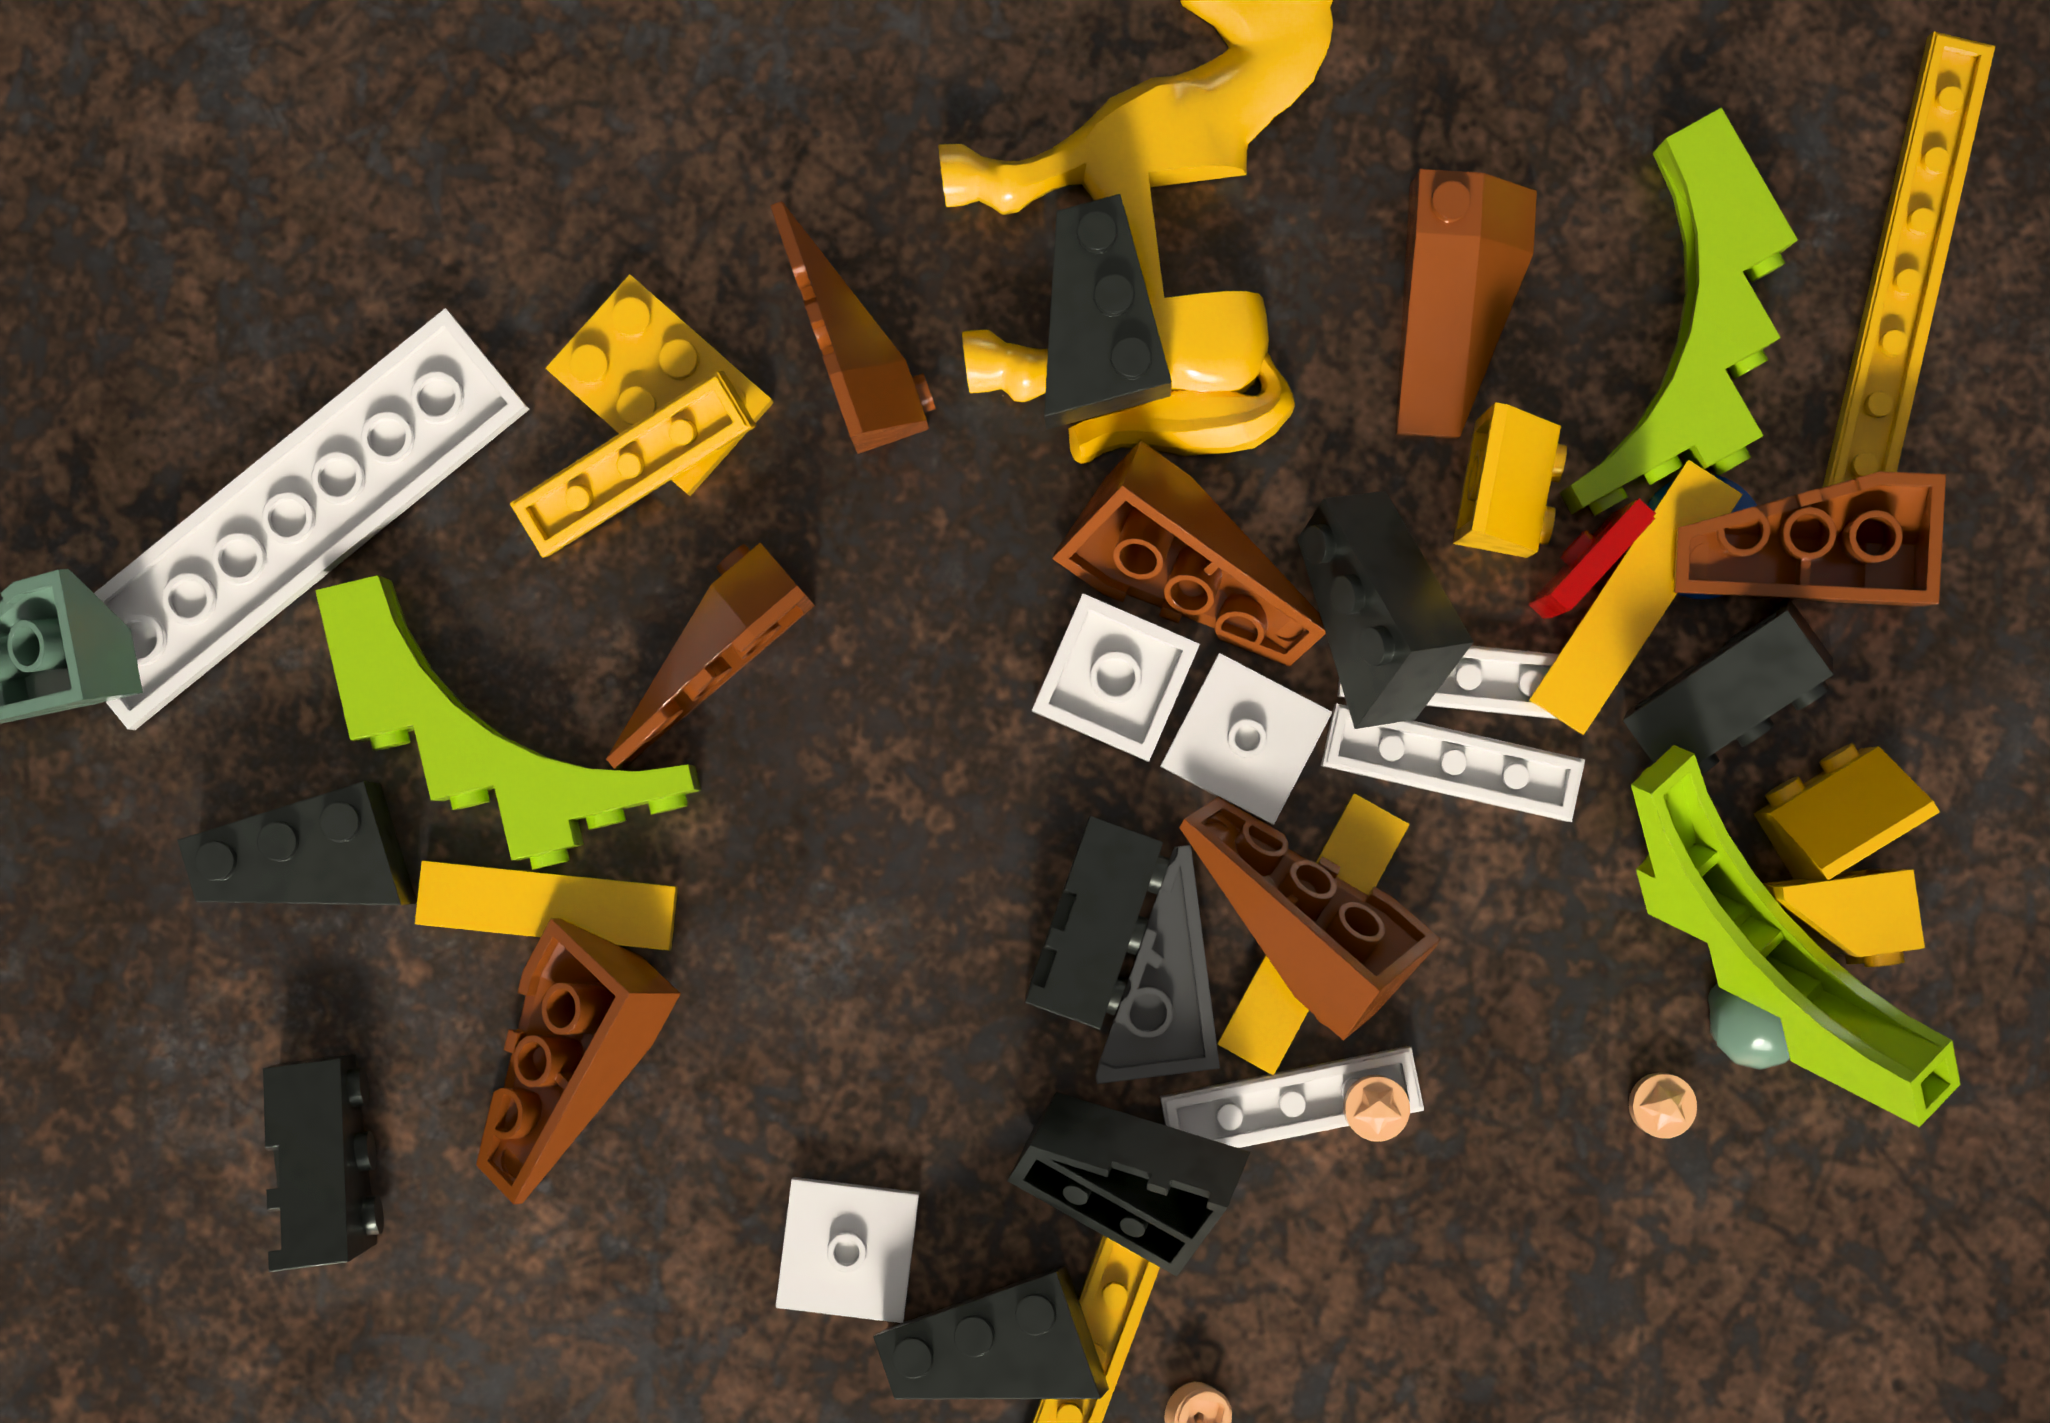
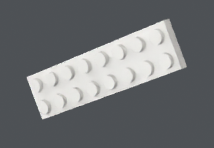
M446 308L94 593L131 629L143 693L106 702L127 729L136 730L529 410L527 405Z

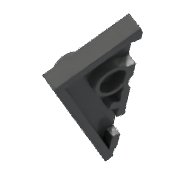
M1191 845L1173 847L1164 879L1156 896L1141 944L1095 1072L1097 1084L1220 1068Z

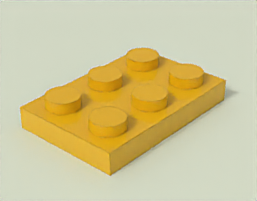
M630 274L545 368L619 434L718 371L725 372L755 423L774 403L769 396ZM745 434L676 476L672 481L686 494L691 496Z

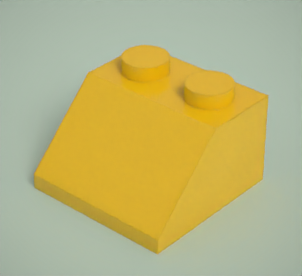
M1497 402L1475 421L1453 544L1524 558L1537 553L1539 544L1548 545L1555 521V507L1546 506L1551 481L1559 483L1561 480L1567 455V446L1558 444L1560 425L1511 405Z
M1850 743L1823 758L1819 763L1824 771L1805 783L1801 781L1799 776H1796L1769 791L1765 797L1770 804L1754 813L1793 879L1828 881L1935 816L1940 811L1934 801L1879 746L1857 750L1855 745Z
M1872 868L1843 872L1828 881L1790 879L1762 883L1784 911L1824 952L1845 955L1846 964L1864 963V967L1905 963L1903 951L1925 948L1914 869Z

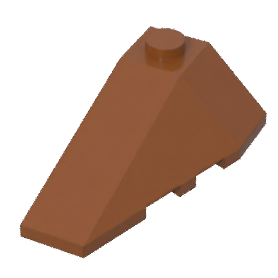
M1419 169L1409 189L1395 435L1460 438L1534 253L1536 190L1478 172Z
M782 201L770 205L857 454L929 430L925 413L936 408L924 373L911 376L905 358Z
M1141 440L1105 477L1056 549L1052 558L1103 595L1124 602L1126 595L1150 603L1162 608L1159 614L1160 617L1179 624L1180 618L1183 616L1215 629L1219 640L1289 667L1326 634L1320 613L1190 475Z
M1879 471L1679 527L1676 532L1673 592L1858 604L1937 605L1939 604L1946 474Z
M761 542L752 550L746 544L739 546L716 567L721 576L710 585L607 756L606 760L614 769L624 770L815 606Z
M1219 796L1186 817L1179 827L1294 997L1310 1010L1320 1023L1329 1027L1343 1041L1377 1013L1441 941V938L1392 896L1375 886L1368 895L1336 877L1340 866L1323 856L1318 863H1315L1288 848V841L1283 833Z
M559 918L550 919L522 971L518 993L526 996L518 1029H508L504 1046L505 1051L512 1053L504 1087L493 1092L476 1166L513 1204H523L651 1048L681 994L642 956Z

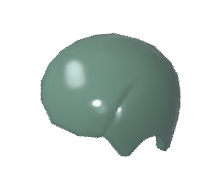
M1718 983L1710 990L1707 999L1710 1008V1033L1717 1042V1046L1735 1064L1762 1070L1785 1064L1790 1060L1779 1017L1719 988Z

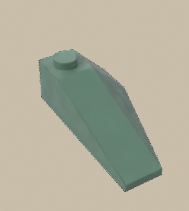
M69 569L55 570L15 581L1 592L3 599L0 601V724L143 693L131 629Z

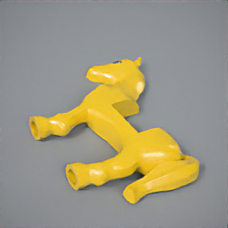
M1180 0L1184 8L1215 27L1228 46V49L1223 54L1196 69L1176 76L1150 78L1109 98L1081 128L1053 148L1035 157L1020 161H1003L980 156L964 144H938L946 207L964 206L980 201L992 207L1000 214L1006 215L1019 212L1034 200L1053 190L1078 184L1083 185L1093 198V201L1117 194L1121 195L1172 381L1171 396L1080 421L1068 428L1070 452L1076 462L1080 464L1089 463L1103 453L1118 448H1134L1140 440L1154 450L1183 456L1231 453L1253 449L1275 435L1293 413L1295 407L1294 395L1286 379L1275 367L1268 353L1267 314L1263 298L1260 294L1248 291H1221L1164 298L1150 188L1247 175L1248 144L1275 116L1291 106L1315 79L1331 42L1333 18L1330 7L1333 0ZM990 330L962 331L970 393L1002 389L1013 401L1026 402L1046 393L1048 349H1035L1006 343ZM1258 377L1261 383L1260 393L1254 396L1243 394L1255 384Z

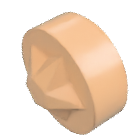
M1657 1072L1644 1076L1634 1085L1629 1096V1112L1634 1123L1644 1132L1658 1138H1673L1684 1133L1692 1125L1697 1113V1100L1692 1088L1683 1079L1669 1073Z
M1368 1075L1358 1079L1350 1086L1344 1097L1343 1112L1348 1125L1359 1136L1370 1141H1386L1397 1136L1406 1126L1410 1115V1103L1407 1094L1398 1083L1385 1076Z
M1191 1382L1181 1386L1172 1394L1166 1405L1164 1419L1165 1423H1231L1232 1410L1228 1399L1220 1391L1202 1382Z

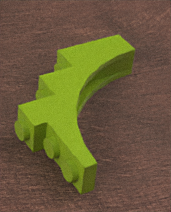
M1722 107L1667 137L1653 152L1654 158L1672 195L1684 245L1685 298L1678 339L1660 388L1634 429L1597 467L1559 492L1571 514L1589 506L1594 516L1628 498L1622 487L1623 485L1641 475H1644L1649 485L1683 467L1678 457L1679 454H1682L1686 462L1690 460L1703 469L1712 466L1716 475L1719 476L1750 459L1751 455L1746 446L1763 437L1761 430L1726 370L1729 369L1733 378L1736 379L1769 360L1763 349L1781 337L1744 274L1746 273L1751 283L1778 269L1786 263L1781 253L1798 241Z
M376 575L315 590L350 740L358 742L370 741L372 751L410 743L408 732L415 731L430 799L433 801L450 800L452 810L490 802L488 790L495 789L511 860L530 859L532 870L570 861L567 849L584 845L578 820L586 819L589 830L626 821L624 809L648 804L651 815L688 806L686 794L701 791L696 766L687 764L645 771L590 769L548 758L503 736L466 708L432 670L407 627L391 580Z
M1673 745L1653 765L1646 768L1639 778L1631 784L1649 852L1643 863L1636 868L1647 913L1708 943L1719 988L1781 1019L1791 1062L1920 1127L1961 1085L1953 1041L1906 1015L1863 985L1825 953L1784 911L1754 874L1729 836L1707 792L1695 754Z

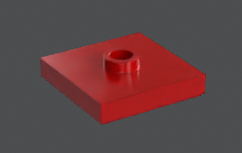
M1638 498L1613 512L1593 535L1587 530L1583 531L1559 557L1566 564L1528 605L1543 619H1551L1572 610L1656 519L1653 517L1656 513Z

